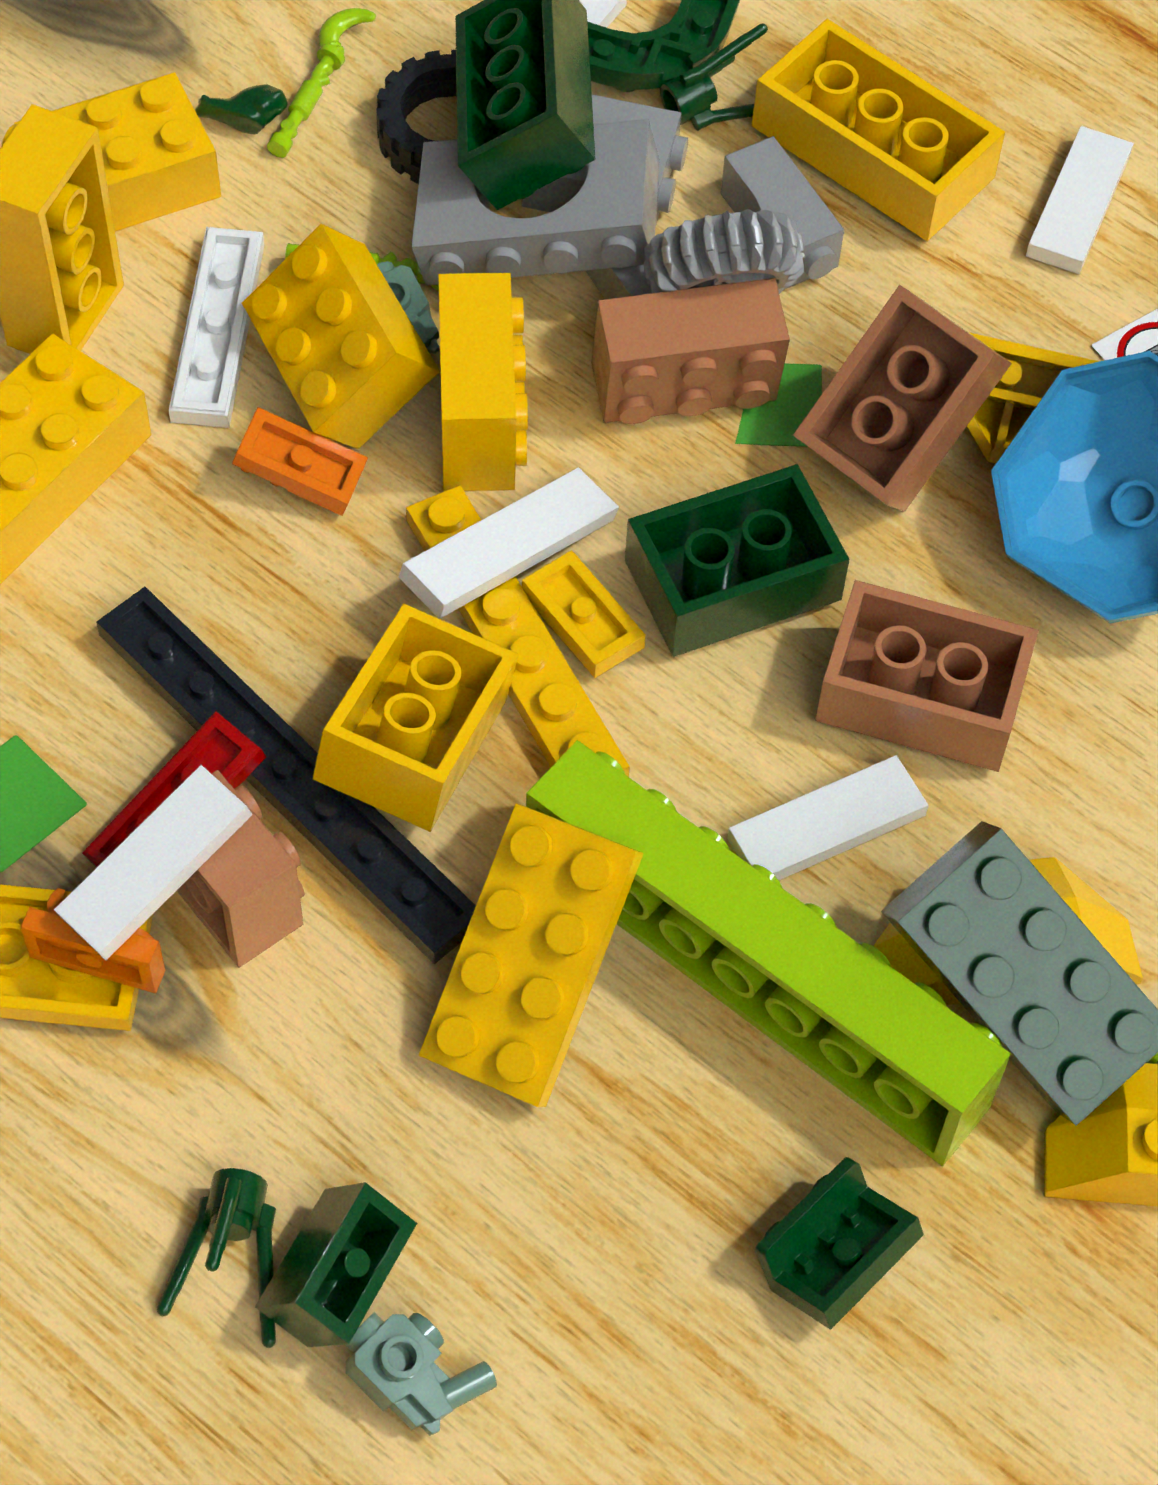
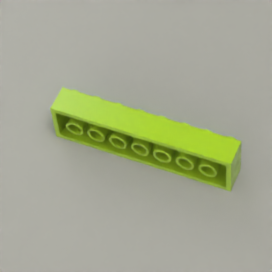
M577 740L526 793V807L644 853L617 921L618 926L941 1166L946 1164L989 1111L1011 1055L1010 1052L1002 1047L1001 1041L991 1030L979 1023H968L946 1007L943 998L933 988L921 982L913 983L891 967L889 960L876 947L865 942L858 943L836 927L831 916L822 908L812 903H802L784 890L776 876L768 869L757 864L751 866L730 851L724 839L714 830L705 826L697 827L679 814L673 803L664 794L655 789L646 790L625 775L620 764L610 755L601 751L595 753Z

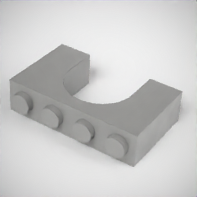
M649 119L595 124L596 160L589 163L586 180L579 192L560 208L531 218H510L489 210L490 202L458 167L457 139L424 142L412 250L426 286L438 285V274L511 273V278L643 265L645 262L644 248L655 236L659 155Z
M774 136L725 156L721 195L734 212H742L746 209L759 212L767 209L774 213L781 212L788 215L789 218L796 220L798 232L802 234L805 259L803 260L804 274L792 286L810 278H821L832 269L838 267L844 228ZM644 265L586 270V273L605 299L652 294L650 287L647 286ZM789 287L783 288V289L779 292V294H780L784 289H787V288H789Z

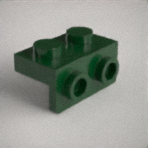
M845 1157L829 1174L821 1177L814 1184L811 1192L781 1221L776 1222L768 1229L764 1238L757 1244L755 1252L771 1291L831 1330L920 1240L924 1233L917 1216L867 1187L860 1164L849 1157Z

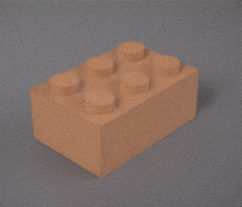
M768 278L598 300L591 364L604 423L621 421L625 424H638L655 416L678 413L683 416H697L710 409L730 406L751 409L762 406L768 401L776 400L790 342L776 279Z
M899 284L793 436L886 505L906 511L1012 363Z
M855 580L823 679L815 721L999 772L1039 630Z

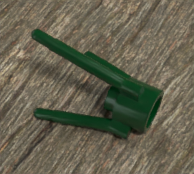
M764 23L757 25L698 66L681 73L679 77L660 86V96L664 108L681 112L680 125L691 120L698 131L716 122L753 116L754 104L711 111V104L717 102L718 97L715 85L710 77L733 63L736 54L763 36L768 30L767 25Z
M236 1168L220 1169L214 1173L209 1195L200 1198L196 1220L157 1306V1313L160 1316H167L171 1312L208 1229L212 1233L205 1267L211 1272L219 1268L227 1240H246L250 1237L251 1230L256 1231L259 1299L261 1298L274 1276L272 1228L276 1213L275 1207L264 1203L268 1185L261 1176L251 1171ZM260 1311L262 1344L266 1348H271L276 1343L275 1322Z

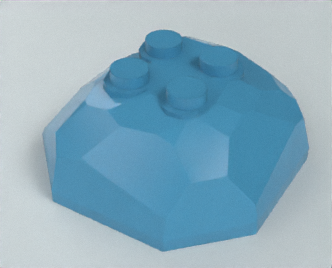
M1145 351L1062 370L991 470L1007 557L1110 624L1158 614V356L1151 351Z

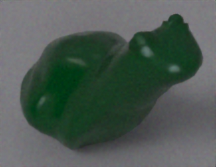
M264 84L246 88L235 96L226 99L209 98L206 95H202L195 111L198 117L210 118L225 123L244 133L258 134L271 120L287 108L288 102L282 90Z

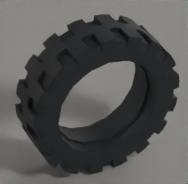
M439 50L425 53V58L418 61L414 57L401 63L402 69L398 73L393 70L385 78V89L380 88L377 95V134L381 153L384 158H391V167L400 175L406 172L410 175V181L419 184L423 143L435 140L427 139L415 132L405 120L420 104L435 98L457 97L456 50H451V54L440 55Z

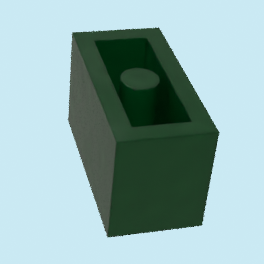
M366 1182L325 1189L255 1308L307 1347L349 1344L414 1231L417 1222Z

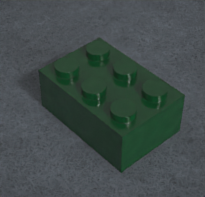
M798 464L628 519L625 562L673 657L842 600L850 559Z

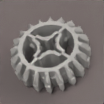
M750 209L735 213L726 211L723 214L714 216L705 215L704 218L694 221L685 220L682 225L668 227L663 233L654 236L644 248L645 262L643 265L647 286L650 287L651 293L768 278L776 279L778 291L780 292L783 288L792 286L804 274L803 260L805 259L802 234L798 232L796 220L789 218L788 215L781 212L774 213L767 209L759 212H753Z

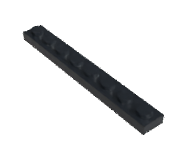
M144 586L96 621L99 636L196 731L217 711L262 749L266 758L246 780L434 965L463 941L476 905L375 807L313 780L318 753L149 589Z

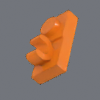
M257 407L232 464L240 467L246 473L251 472L270 481V484L286 488L288 492L343 516L368 457Z
M57 888L50 895L47 902L48 912L29 907L21 925V931L30 958L157 993L166 970L160 942L155 940L148 932L138 928L105 960L54 911L67 897L64 889Z

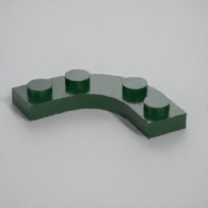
M682 0L678 11L669 23L647 32L629 33L618 31L587 21L591 81L614 87L622 92L660 88L662 84L679 77L681 73L698 66L723 49L740 0Z

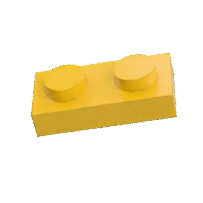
M572 550L522 579V588L534 608L594 678H597L645 648L646 634Z

